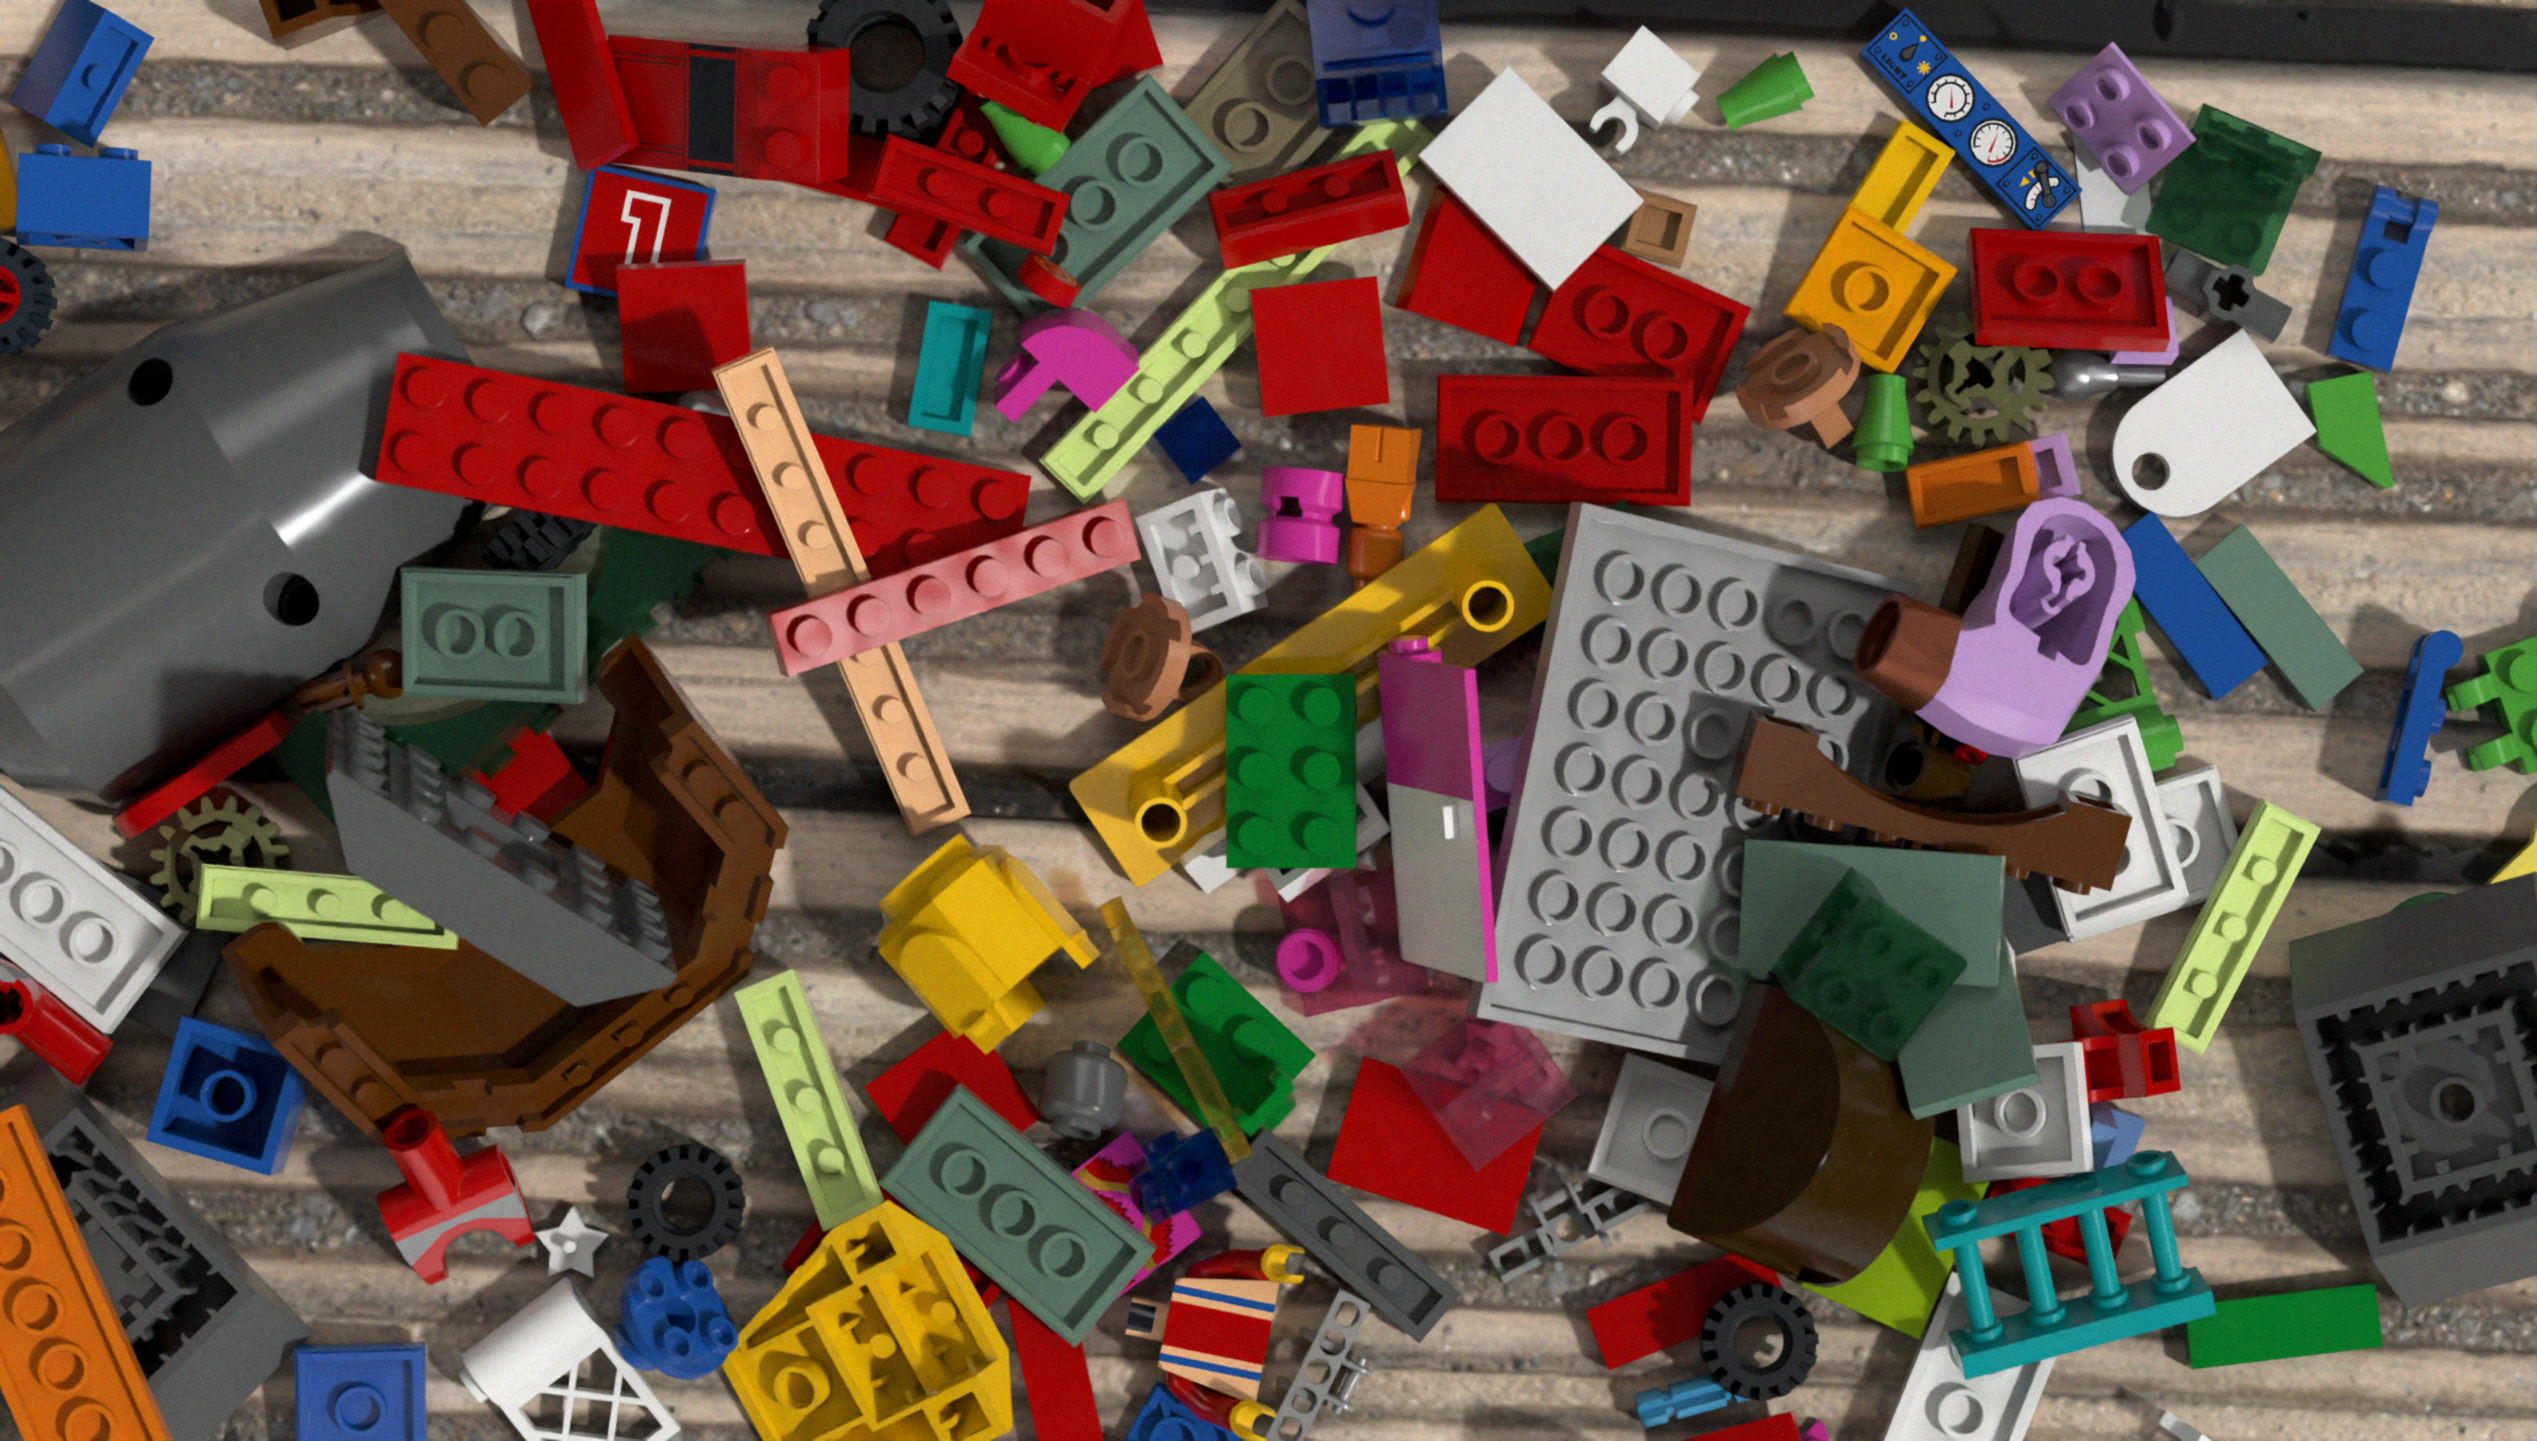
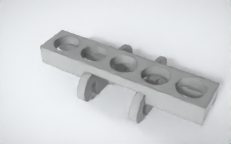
M1567 1175L1562 1176L1564 1186L1538 1200L1531 1193L1527 1195L1531 1206L1525 1208L1528 1217L1536 1214L1541 1224L1487 1251L1504 1284L1549 1260L1555 1271L1559 1273L1564 1268L1557 1255L1598 1235L1605 1248L1611 1246L1612 1242L1606 1231L1651 1208L1646 1197L1637 1194V1205L1621 1212L1614 1206L1613 1197L1626 1190L1612 1186L1581 1202L1577 1195V1192L1583 1190L1580 1182L1577 1181L1571 1184ZM1570 1198L1572 1199L1574 1207L1549 1220L1546 1219L1543 1212ZM1601 1203L1605 1204L1609 1210V1219L1604 1222L1600 1221L1594 1209L1595 1206ZM1585 1213H1587L1593 1226L1589 1225L1586 1221ZM1565 1217H1573L1581 1225V1233L1574 1241H1564L1557 1235V1225ZM1547 1234H1549V1235L1551 1236L1552 1241H1553V1246H1552V1244H1551V1242H1550V1240H1549ZM1537 1236L1545 1250L1539 1256L1532 1254L1528 1247V1241ZM1516 1247L1520 1248L1524 1253V1263L1510 1271L1503 1268L1500 1263V1256Z
M1339 1287L1317 1333L1315 1334L1312 1330L1303 1327L1300 1335L1311 1341L1312 1344L1293 1382H1290V1380L1283 1376H1279L1276 1381L1277 1385L1288 1391L1265 1435V1439L1269 1441H1286L1279 1437L1277 1431L1284 1417L1291 1416L1301 1423L1293 1441H1303L1324 1399L1334 1404L1332 1411L1339 1415L1343 1409L1354 1413L1356 1408L1349 1403V1400L1361 1376L1372 1377L1374 1372L1364 1367L1367 1362L1365 1358L1358 1356L1356 1362L1345 1356L1371 1306L1370 1302L1362 1300ZM1345 1301L1353 1302L1358 1307V1311L1350 1326L1341 1325L1335 1319L1342 1302ZM1329 1330L1339 1331L1344 1336L1341 1345L1325 1337ZM1321 1347H1323V1348H1325V1349H1327V1350H1329V1351H1331V1352H1333V1353H1335V1354H1334V1355L1327 1354V1353H1325V1352L1322 1350ZM1314 1359H1322L1330 1366V1377L1323 1383H1313L1306 1376V1366ZM1342 1364L1350 1368L1336 1396L1328 1392ZM1295 1395L1311 1402L1307 1412L1297 1411L1291 1403Z

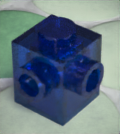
M1212 1127L1183 1140L1179 1139L1175 1130L1155 1138L1141 1146L1145 1157L1127 1168L1131 1177L1128 1182L1131 1198L1142 1214H1148L1154 1227L1217 1199L1238 1186L1237 1180Z

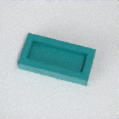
M930 300L908 417V427L971 438L994 316L993 311Z

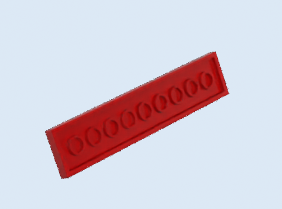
M404 352L397 353L373 482L793 562L731 417ZM810 433L871 577L1023 527L1032 476Z

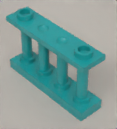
M2159 1150L2140 1151L2130 1155L2125 1163L1977 1202L1965 1199L1954 1200L1940 1206L1935 1213L1921 1216L1923 1227L1936 1252L1950 1248L1953 1251L1968 1322L1963 1328L1949 1331L1948 1336L1952 1354L1965 1380L2216 1314L2212 1291L2197 1267L2187 1269L2181 1266L2166 1191L2189 1186L2187 1173L2171 1150L2166 1152ZM2140 1198L2156 1272L2152 1274L2150 1279L2124 1285L2118 1281L2103 1208ZM2077 1215L2093 1289L2088 1295L2060 1301L2056 1300L2040 1225ZM2015 1231L2031 1305L2025 1312L1999 1318L1993 1314L1977 1241Z

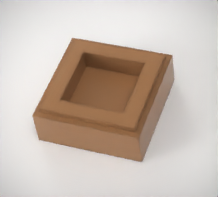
M1636 189L1635 192L1644 202L1627 220L1620 251L1636 258L1680 269L1698 206Z

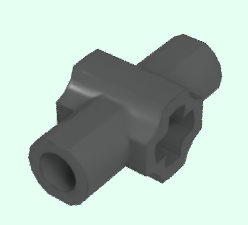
M2178 248L2163 272L2164 286L2196 303L2198 318L2216 328L2230 321L2272 344L2281 333L2292 311V308L2256 289L2253 284L2254 273L2235 263L2221 270L2186 250ZM2229 282L2234 286L2231 291V297L2238 301V305L2234 303L2225 309H2221L2217 305L2220 295L2212 288L2213 286L2218 288L2224 283Z

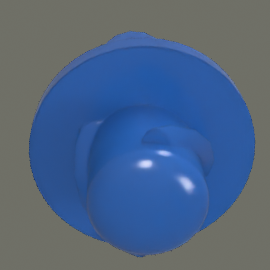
M667 1257L649 1259L631 1271L622 1286L620 1297L622 1319L619 1323L614 1324L617 1349L622 1358L635 1369L641 1371L658 1369L668 1376L681 1380L703 1378L721 1366L728 1353L733 1351L738 1344L737 1330L730 1322L726 1307L713 1286V1276L709 1268L699 1260L689 1262L688 1259L685 1262L681 1260L676 1262L666 1260Z

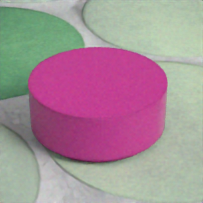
M1305 927L1294 930L1283 937L1276 948L1274 963L1279 978L1286 986L1295 991L1307 993L1323 989L1336 979L1341 969L1342 955L1338 943L1328 932L1315 927Z

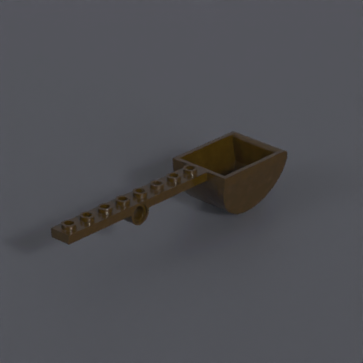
M1968 524L1938 608L1955 613L1963 618L1968 606L1985 587L2006 535L1987 525ZM1902 708L1874 789L1919 806L1955 812L1968 796L1972 783V772L1968 762L1954 753L1958 740L1945 735L1916 713H1909ZM1859 827L1853 845L1917 850H1921L1923 843L1905 839L1903 847L1881 844L1866 837L1867 829ZM1807 973L1798 998L1771 986L1751 982L1667 1215V1224L1671 1229L1805 1284L1821 1288L1834 1287L1853 1279L1871 1265L1883 1252L1902 1225L1921 1185L1931 1151L1935 1115L1918 1120L1915 1119L1910 1110L1895 1042L1858 1025L1875 978Z

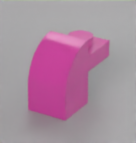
M1057 308L1042 312L1020 326L1021 346L1029 354L1025 357L1021 352L1016 353L1001 367L994 380L998 383L995 387V407L1014 423L1042 394L1059 380L1096 413L1140 369L1138 350L1109 323L1091 312L1075 308Z

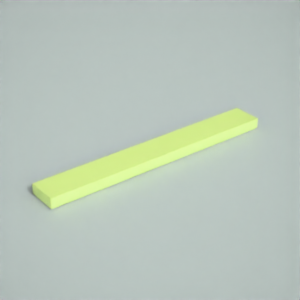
M1392 95L1326 164L1392 148L1400 179H1402L1420 161L1418 155L1436 137ZM1339 243L1235 269L1225 268L1139 356L1140 369L1096 413L1089 408L1044 454L1039 462L1086 506L1253 333L1248 289L1301 284Z

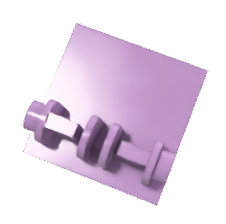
M2113 41L2047 99L2061 116L2064 124L2074 131L2102 164L2105 172L2120 185L2128 196L2197 140Z

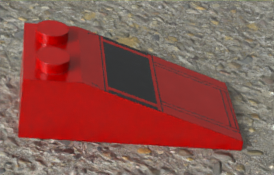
M623 34L608 35V45L640 145L609 161L610 163L756 180L813 184L848 177L850 48Z

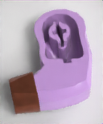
M2062 496L2032 502L2003 539L1985 587L1968 606L1963 618L1955 613L1899 593L1888 596L1869 618L1858 640L1852 662L1853 675L1909 713H1916L1951 738L1992 755L2014 759L2024 758L2058 740L2100 673L2108 654L2117 618L2131 599L2135 585L2136 573L2131 549L2114 524L2087 503Z

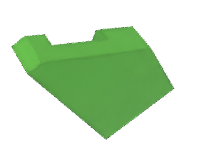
M2367 371L2304 385L2311 423L2317 430L2314 433L2316 447L2371 481L2370 483L2378 489L2394 487L2371 372Z

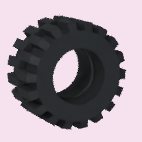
M823 0L818 5L821 12L816 20L810 19L806 29L809 36L807 46L850 48L851 50L855 41L864 32L873 27L886 24L899 25L909 29L917 36L922 45L924 58L919 73L911 83L895 92L875 93L865 90L855 82L849 70L848 129L853 134L875 137L884 142L887 134L897 137L905 136L907 140L920 137L918 131L929 125L934 129L943 122L942 115L948 108L953 110L958 102V91L962 85L945 75L954 54L964 42L957 20L954 19L949 6L944 0Z

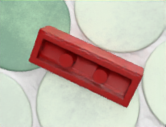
M1392 148L1206 194L1223 264L1226 269H1235L1404 227L1410 222L1406 196Z

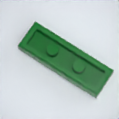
M2373 1282L2214 1300L2215 1315L2183 1323L2188 1366L2192 1370L2383 1347L2376 1286Z

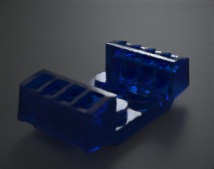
M1306 0L1320 131L1447 117L1448 104L1436 0Z

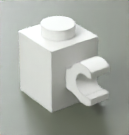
M1642 25L1601 73L1598 84L1615 99L1595 113L1588 130L1595 134L1606 121L1614 120L1619 122L1624 128L1625 135L1614 148V152L1622 155L1633 146L1637 138L1638 123L1636 116L1655 132L1666 119L1674 126H1677L1700 98L1692 88L1697 84L1701 74Z

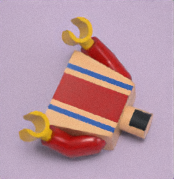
M1275 1244L1268 1249H1230L1193 1263L1188 1269L1185 1278H1175L1170 1304L1137 1297L1132 1298L1125 1335L1162 1342L1157 1367L1166 1371L1165 1382L1167 1389L1198 1419L1231 1430L1240 1438L1248 1441L1267 1440L1253 1433V1421L1258 1415L1264 1413L1271 1417H1276L1275 1410L1256 1402L1279 1284H1299L1304 1278L1301 1275H1288L1285 1269L1286 1259L1291 1253H1304V1249L1301 1246Z

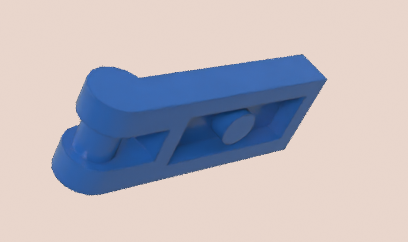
M2378 184L2375 185L2366 208L2325 357L2384 374L2391 371L2427 241L2437 218L2439 202L2423 197H2418L2417 201L2414 202L2397 197L2395 189ZM2388 220L2407 226L2403 243L2383 238Z
M2446 630L2427 633L2416 639L2412 646L2374 802L2398 808L2412 807L2414 796L2421 798L2426 791L2431 773V761L2424 759L2429 735H2438L2446 713L2447 701L2439 697L2445 670L2457 664L2463 654L2462 642L2455 633Z

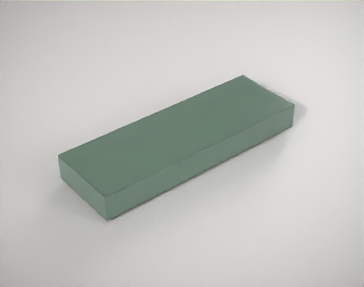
M2243 523L2235 527L2193 562L2243 630L2311 712L2317 711L2364 672L2360 664Z

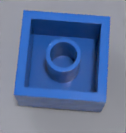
M42 143L33 144L32 154L19 153L16 212L17 245L147 252L152 161L138 160V150L105 147L99 148V158L72 156L73 147Z
M198 1014L181 1016L145 1140L268 1176L283 1173L310 1081L271 1045L266 1034Z

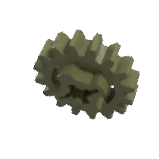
M1964 311L1958 312L1957 323L1959 328L1951 332L1947 327L1938 324L1934 328L1941 340L1939 345L1934 347L1921 344L1919 348L1921 354L1929 361V366L1913 369V377L1917 382L1928 385V388L1915 395L1916 401L1921 408L1936 406L1927 420L1935 429L1943 427L1950 422L1947 436L1956 444L1969 432L1971 433L1972 442L1977 449H1984L1989 434H1995L2004 446L2009 445V429L2017 425L2021 430L2029 433L2033 430L2030 421L2026 417L2029 411L2034 410L2046 413L2049 408L2046 402L2038 395L2039 390H2047L2055 386V381L2051 375L2039 372L2040 368L2052 362L2051 355L2047 349L2031 351L2034 347H1971L1969 343L1975 341L1973 323ZM1951 359L1954 362L1953 381L1945 387L1946 393H1944L1943 374L1948 361ZM2024 363L2025 381L2023 389L2017 398L2013 394L2014 376L2022 370L2021 365ZM1982 368L1985 372L1991 373L1995 380L1994 384L1988 389H1985L1979 383L1977 384L1972 376L1976 370ZM1976 409L1996 410L1999 413L1989 418L1967 417Z
M207 796L201 798V814L193 816L188 810L181 807L177 810L182 825L177 830L164 825L159 829V832L169 841L167 849H154L150 851V857L153 860L164 864V871L152 875L150 880L157 887L169 886L170 891L162 898L160 903L166 910L183 905L184 908L181 911L179 922L187 928L197 920L202 864H207V861L197 854L199 851L204 852L210 857L215 855L219 858L225 857L231 851L229 861L235 867L251 868L248 853L254 845L252 842L256 839L263 854V869L284 870L278 868V861L291 856V849L287 845L272 844L271 841L279 835L282 829L276 822L260 827L258 824L262 818L263 810L259 806L254 804L242 815L239 813V800L236 797L228 796L223 810H216L212 800ZM213 825H231L230 827L227 826L221 836L203 840L195 836L202 829ZM181 855L191 862L194 879L188 886L190 889L188 893L183 888L179 875ZM203 929L205 934L214 936L215 932L217 931L211 929ZM231 931L234 935L241 934V932Z

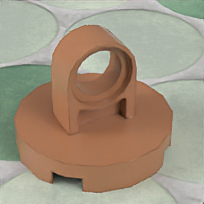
M1822 323L1823 332L1807 336L1803 328L1798 327L1767 343L1746 364L1745 368L1750 374V378L1744 386L1737 383L1735 393L1739 404L1750 421L1763 429H1786L1806 423L1818 441L1826 449H1829L1854 431L1837 402L1848 392L1858 377L1861 358L1845 329L1832 323Z
M1148 592L1139 595L1143 602L1136 609L1125 605L1118 613L1107 633L1099 664V669L1110 672V691L1100 689L1101 700L1108 711L1140 722L1157 717L1173 699L1188 703L1224 679L1225 675L1224 665L1219 656L1203 644L1192 639L1189 615L1182 604ZM1195 657H1203L1205 670L1201 679L1194 685L1188 687L1181 686L1189 660Z

